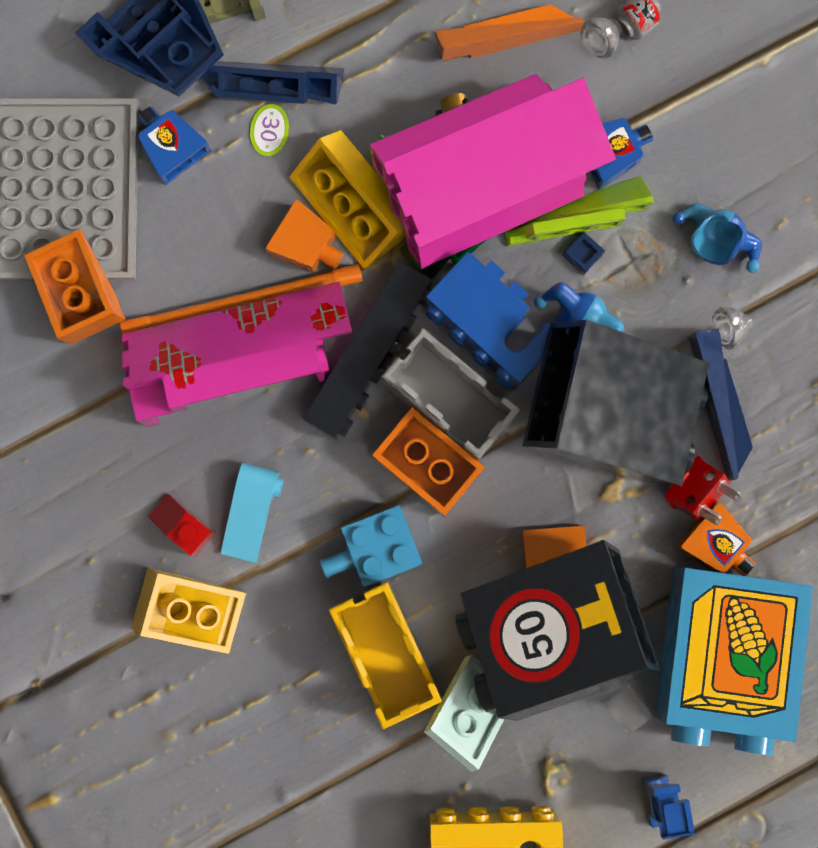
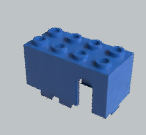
M467 253L426 296L427 303L425 304V309L428 311L426 316L437 326L443 324L450 331L448 336L458 346L462 347L465 344L473 352L471 355L473 360L481 367H490L496 373L493 377L500 385L506 389L510 386L515 390L541 363L550 325L546 323L520 351L509 350L505 346L504 341L526 318L524 315L529 311L530 307L523 300L527 297L528 293L515 281L508 288L500 280L505 272L492 260L484 266L471 253Z

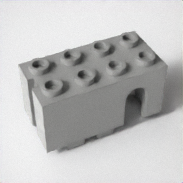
M423 328L406 347L405 360L403 361L397 357L381 376L382 384L410 408L413 407L477 461L480 460L520 412V409L507 398L499 400L486 389V381Z

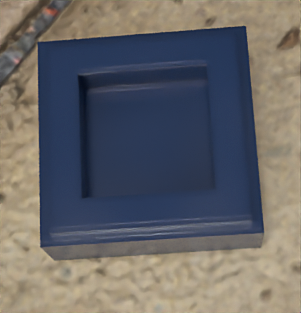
M583 231L562 253V256L585 275L606 251Z

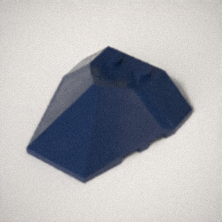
M128 0L107 21L97 12L75 32L97 56L178 97L224 55L199 0Z

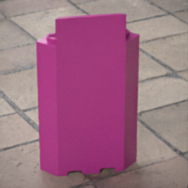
M534 74L370 144L374 169L387 186L391 209L404 226L408 250L421 268L583 197L584 182H586L585 173L616 160L584 77L552 90L548 83H544L537 74Z

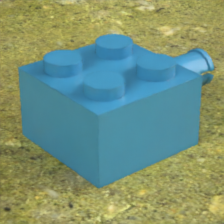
M400 505L342 527L341 530L348 545L345 547L346 550L320 560L326 578L353 568L354 571L357 570L363 587L422 565Z

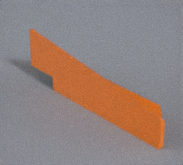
M549 4L466 25L464 28L435 31V36L443 62L467 55L475 58L581 31L584 20L579 17L574 18Z

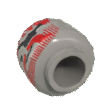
M657 0L626 1L617 9L616 27L627 39H642L660 24V4Z

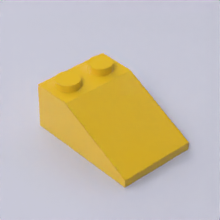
M148 567L131 628L140 636L229 654L246 593Z

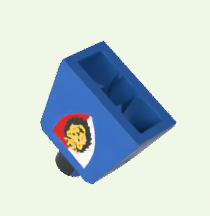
M148 107L139 115V119L146 129L140 132L138 137L165 185L211 152L207 141L173 110L168 111L161 117L153 107Z
M625 118L602 123L616 160L590 171L599 190L640 163L644 156L641 146L653 141L652 133L647 125L632 130Z

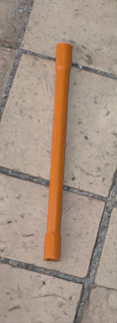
M359 264L332 270L329 273L152 316L120 322L122 334L339 281L341 287L363 282Z

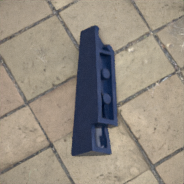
M719 329L694 332L688 337L694 358L709 362L705 383L708 386V399L705 406L727 479L729 481L736 480L753 448L727 360L723 359Z

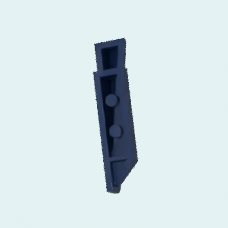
M217 61L202 77L210 85L209 89L218 97L299 104L306 103L307 98L330 104H337L344 76V68Z

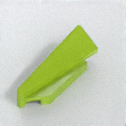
M640 176L585 194L577 200L505 231L507 247L581 234L583 231L586 233L620 227L626 219L625 213L648 210L654 202L653 196L644 179Z

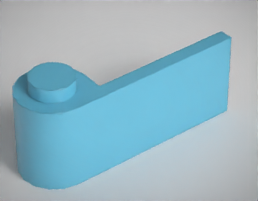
M242 463L236 481L220 554L257 563L270 504L274 496L280 497L284 484V479L279 478V471Z

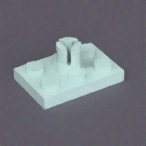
M472 654L464 658L445 692L442 702L439 703L424 730V733L471 772L479 770L504 719H498L496 710L488 713L479 702L474 686V677L484 673L481 662Z

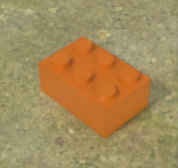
M413 407L372 455L375 461L443 517L446 516L485 468V466Z

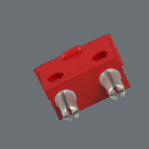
M699 455L694 458L692 467L684 475L682 486L669 485L665 499L672 509L678 508L698 522L705 518L714 525H718V521L721 522L722 516L711 510V508L723 494L735 501L738 500V497H741V491L731 486L724 473L704 462Z

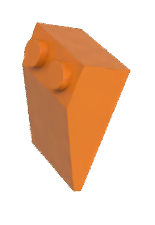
M76 230L24 255L58 340L72 345L126 320L115 291L82 230Z

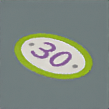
M267 104L262 106L252 119L250 139L254 149L263 156L277 154L287 141L289 121L285 111L280 106Z

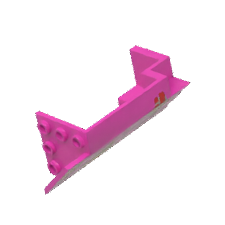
M340 281L122 334V343L125 352H122V361L127 377L123 378V386L130 390L136 421L146 427L160 425L159 416L187 410V405L312 374H316L320 384L324 385L326 382L325 376L330 375V369L323 347L318 348V346L323 345L322 339L352 332Z

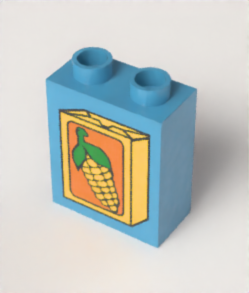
M673 568L655 712L657 719L672 725V741L698 746H710L711 730L736 734L734 749L762 755H773L775 739L796 742L813 586L690 568Z

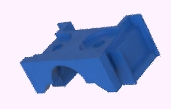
M667 774L642 778V783L647 790L651 805V812H649L650 826L652 828L659 827L661 838L664 840L695 834L690 801L688 799L679 800L678 792H681L680 785L667 783L669 782Z

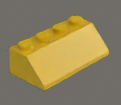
M342 130L319 138L289 176L291 181L328 226L334 230L337 237L364 269L375 263L406 237L404 226L391 209L386 184Z

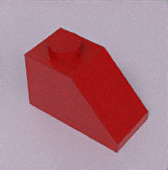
M169 493L148 516L170 540L190 556H197L216 533Z

